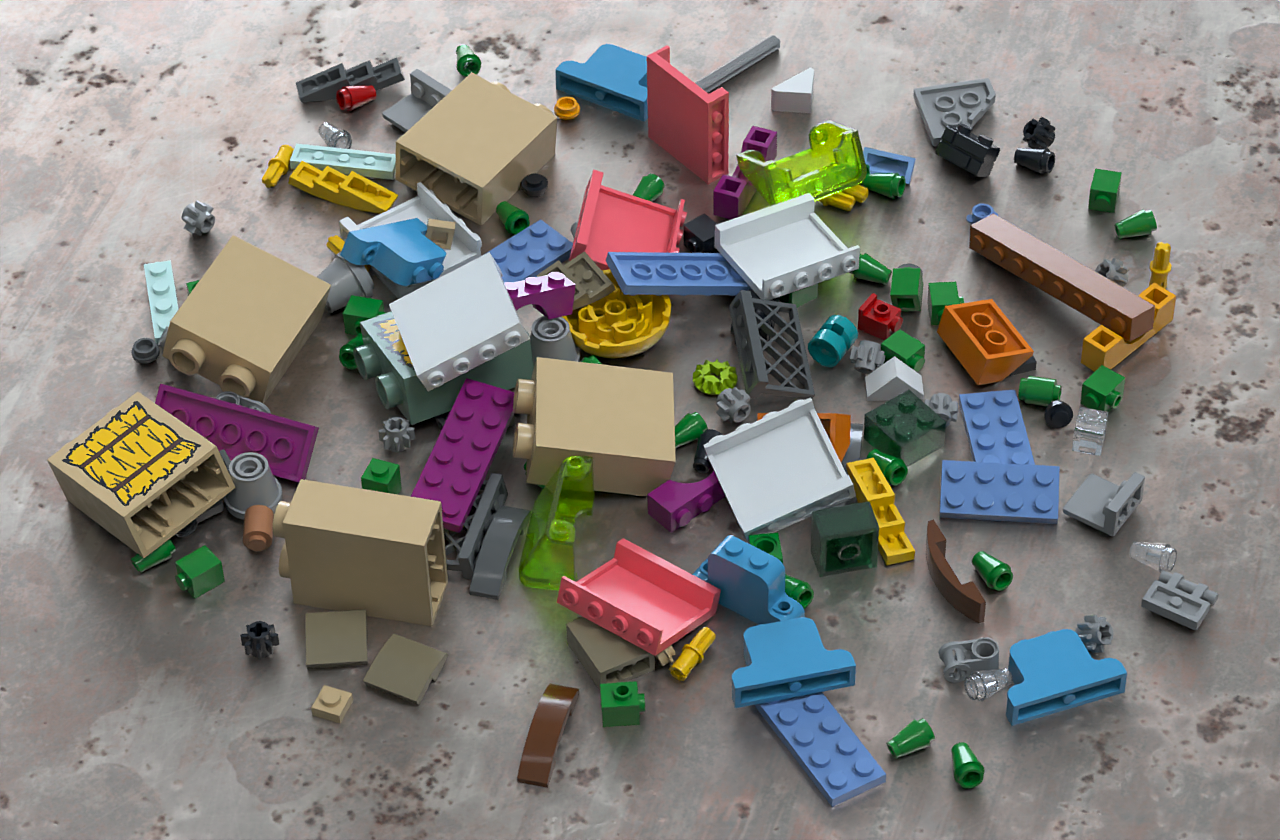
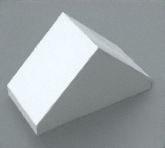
M810 67L771 88V109L782 112L811 113L814 69Z
M895 356L865 377L867 401L924 399L922 376Z

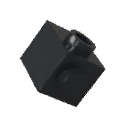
M705 213L683 225V245L688 248L690 253H720L714 247L715 225L717 223Z

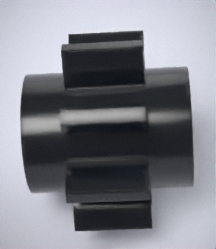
M1041 117L1039 121L1033 118L1027 122L1023 129V135L1025 136L1023 141L1028 143V147L1047 148L1052 145L1055 140L1054 130L1056 128L1050 124L1049 120Z
M256 621L246 625L247 634L240 635L241 644L245 647L246 655L252 654L258 659L265 658L270 654L273 655V646L280 644L274 625H268L263 621Z

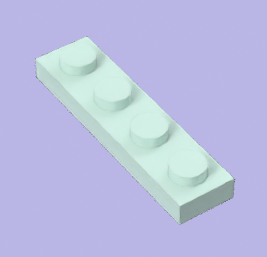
M296 144L290 159L291 169H296L300 162L304 161L321 171L326 166H329L345 175H349L353 171L364 177L393 180L396 173V154Z
M171 260L144 264L153 330L157 345L166 326L169 327L171 319L179 310Z

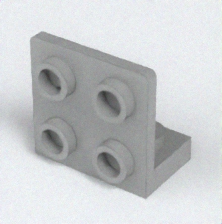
M419 69L410 73L412 93L383 112L384 119L404 132H407L452 91Z
M1134 472L1128 481L1124 480L1118 486L1095 474H1090L1065 504L1063 513L1114 537L1142 501L1145 476Z

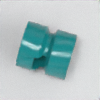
M832 315L808 343L809 354L820 365L834 367L858 338V331L855 325L846 317Z

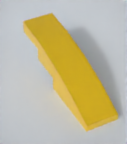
M304 161L300 162L290 175L288 184L335 204L378 214L388 211L398 198V194L353 171L348 176L329 166H326L321 171Z
M869 458L846 463V469L853 483L860 509L886 565L914 560L915 549L904 532L905 522L894 504L895 494L875 459Z

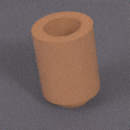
M254 505L245 511L243 544L253 551L266 550L272 545L274 513L269 507Z

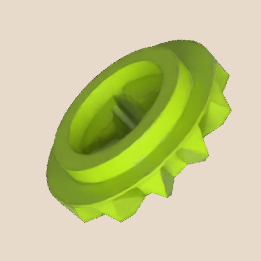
M718 359L715 362L705 360L704 364L697 365L695 372H693L695 387L706 394L719 395L725 389H733L738 381L736 367L730 366L728 361L720 363ZM710 373L720 375V380L716 378L714 375L710 376Z

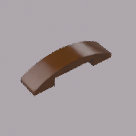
M934 519L928 521L926 562L934 584L942 596L961 614L977 623L984 622L986 601L973 581L961 584L945 559V536Z
M549 684L545 689L529 728L521 757L517 782L548 788L556 764L555 755L568 717L573 714L580 693L578 688Z

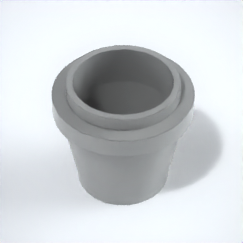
M341 252L336 254L335 260L317 276V278L331 284L325 309L330 313L346 307L351 295L371 298L373 296L372 290L375 288L372 278L364 265H355L340 256Z
M542 316L534 321L530 335L533 366H535L537 357L580 362L579 348L574 344L569 323L564 318L548 319Z
M253 452L236 456L229 464V474L235 488L224 496L226 509L233 516L244 519L246 509L254 505L267 506L274 513L278 503L283 498L282 488L279 481L273 476L267 459L263 455Z

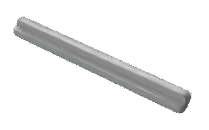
M771 35L698 80L695 84L707 93L778 50L780 48V39L776 38L775 35Z

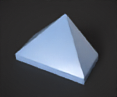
M864 147L861 161L869 165L870 174L899 173L900 176L905 177L906 184H910L916 158Z

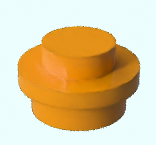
M568 96L562 97L557 100L554 106V113L560 119L571 120L579 115L580 106L576 99Z

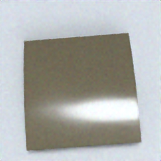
M585 251L565 265L558 260L536 275L541 277L551 272H560L575 283L573 310L594 303L616 290L610 279Z
M366 609L305 614L307 669L368 665Z
M393 633L372 662L363 682L367 686L420 705L430 682H436L448 654Z

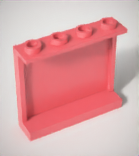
M668 45L648 55V137L708 185L721 178L723 174L727 175L729 173V92L721 87L708 94L670 64V47Z
M593 169L585 189L569 261L585 251L601 270H610L606 263L608 252L679 253L680 248H677L676 245H679L683 235V230L679 229V227L683 226L687 212L683 211L684 199L680 200L675 210L603 186L601 183L604 173Z
M623 538L616 544L614 558L575 582L563 576L561 578L557 603L656 656L716 615L721 589Z

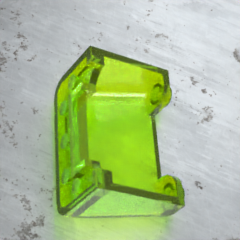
M831 120L821 122L812 127L809 132L810 149L781 160L765 162L763 155L756 150H747L736 155L741 172L770 206L808 193L817 201L862 183L867 174L858 130Z
M571 456L566 458L536 498L519 563V580L523 585L531 588L559 590L563 576L575 582L578 581V576L575 572L574 551L576 532L573 525H576V519L579 515L586 513L588 516L593 515L595 506L593 457Z

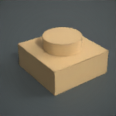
M428 219L425 237L440 248L451 249L455 222Z
M324 685L311 707L312 715L341 724L353 702L352 693Z

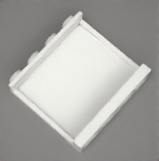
M421 182L417 183V197L359 225H356L349 217L339 221L341 239L346 241L351 231L418 218L426 225L428 219L455 222L451 249L442 248L446 252V257L442 264L444 270L438 278L481 256L482 242L478 234L469 230L461 218H457L451 212L448 205L438 200L432 190H428ZM373 266L370 268L398 299L434 281L430 280L402 286L390 280Z
M810 193L715 225L714 247L763 300H772L859 269L860 247L857 245L847 248L814 213L815 199Z
M490 252L389 304L416 375L428 392L530 339L521 324L503 282V274Z
M811 397L806 400H797L791 403L788 408L779 412H770L763 416L761 420L752 424L740 425L734 432L724 436H715L708 443L704 444L707 457L748 544L749 535L777 532L856 497L853 483L849 475L846 474L815 411Z

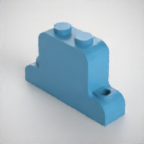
M604 44L585 63L568 60L562 62L555 69L557 90L645 122L647 120L646 56L613 44Z
M418 218L349 232L340 256L355 265H371L393 282L402 286H408L438 278L444 270L442 264L446 257V252L425 237L427 225Z
M726 536L692 574L721 589L718 604L758 625L805 617V611L801 604L785 593V567L783 563L776 557L735 536Z
M791 618L784 621L752 626L744 632L743 657L747 667L739 668L732 674V701L735 708L855 686L856 664L852 654L846 650H826L822 644L816 624L810 618Z
M1070 629L1051 631L1042 636L1021 640L1011 646L1009 653L1008 674L1014 686L1007 692L1006 717L1011 726L1124 693L1127 671L1117 659L1104 658L1094 660L1079 635Z

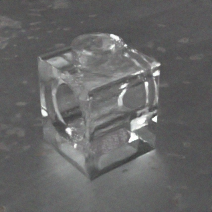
M1080 407L1074 429L1072 451L1101 456L1106 437L1109 412Z

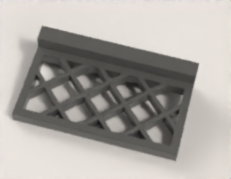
M740 290L729 305L746 393L755 399L761 393L801 399L811 397L813 399L815 392L796 304L752 298L751 291ZM754 308L760 309L767 317L762 319L755 313ZM777 312L789 313L790 322L787 323ZM771 319L782 329L776 332L766 322ZM760 328L772 338L769 342L759 335L758 330ZM784 332L794 339L795 344L793 346L781 336ZM776 341L787 352L781 355L771 344ZM764 351L776 360L773 365L764 358ZM788 355H791L799 362L800 367L798 369L786 359ZM779 364L791 373L788 378L776 369ZM768 374H771L781 385H770ZM795 377L804 385V389L796 387L791 380Z
M491 473L489 480L483 481L480 490L484 491L476 497L472 505L475 514L468 517L462 527V530L465 529L467 532L465 536L455 541L451 536L458 532L443 528L444 540L447 539L450 543L445 546L446 555L454 551L458 552L456 560H446L447 570L462 571L464 578L472 579L487 530L495 514L505 504L508 492L502 474Z

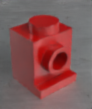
M872 293L858 309V329L884 341L902 326L901 309L877 299V294Z

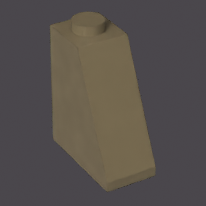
M579 617L566 624L567 644L599 690L600 684L627 682L655 670L654 655L592 621Z

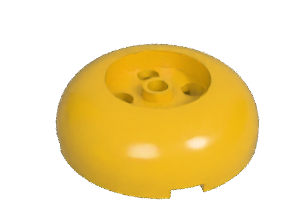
M602 270L613 283L616 290L594 303L574 309L571 315L562 316L569 323L574 344L589 354L610 359L632 357L647 351L662 338L668 328L671 318L669 296H632L623 294L611 270Z

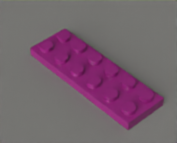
M465 379L410 496L441 501L443 528L458 533L461 532L514 415V392L472 379Z
M160 384L155 404L216 445L218 451L224 449L231 461L243 453H258L267 459L273 475L296 482L306 479L319 427Z

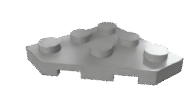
M989 78L915 88L913 97L932 145L938 146L948 125L957 126L958 123H962L972 128L995 103L996 94Z

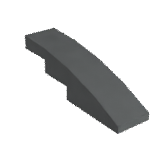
M396 57L373 67L370 60L347 70L343 63L296 82V87L301 102L327 101L336 99L337 91L341 90L343 86L373 85L375 90H379L404 81L405 78L401 64Z

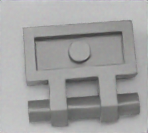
M1163 570L1159 576V581L1155 579L1143 597L1141 607L1197 630L1209 612L1210 603L1214 605L1219 594L1209 590V586L1199 583L1197 585L1185 580L1184 576L1179 573L1171 574Z

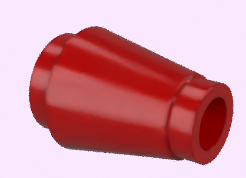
M373 85L343 86L336 93L339 108L347 111H352L376 100L377 97Z

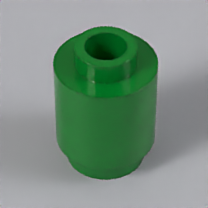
M1036 376L1021 378L1018 399L1025 401V404L1047 407L1053 401H1060L1062 386L1057 385V379Z

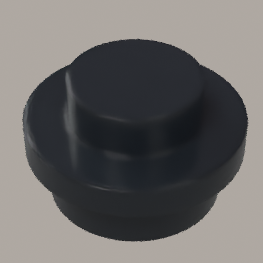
M537 173L525 176L521 182L525 194L533 198L544 195L548 188L547 178Z
M1059 400L1053 401L1046 407L1044 418L1050 427L1063 428L1072 421L1073 411L1069 404Z

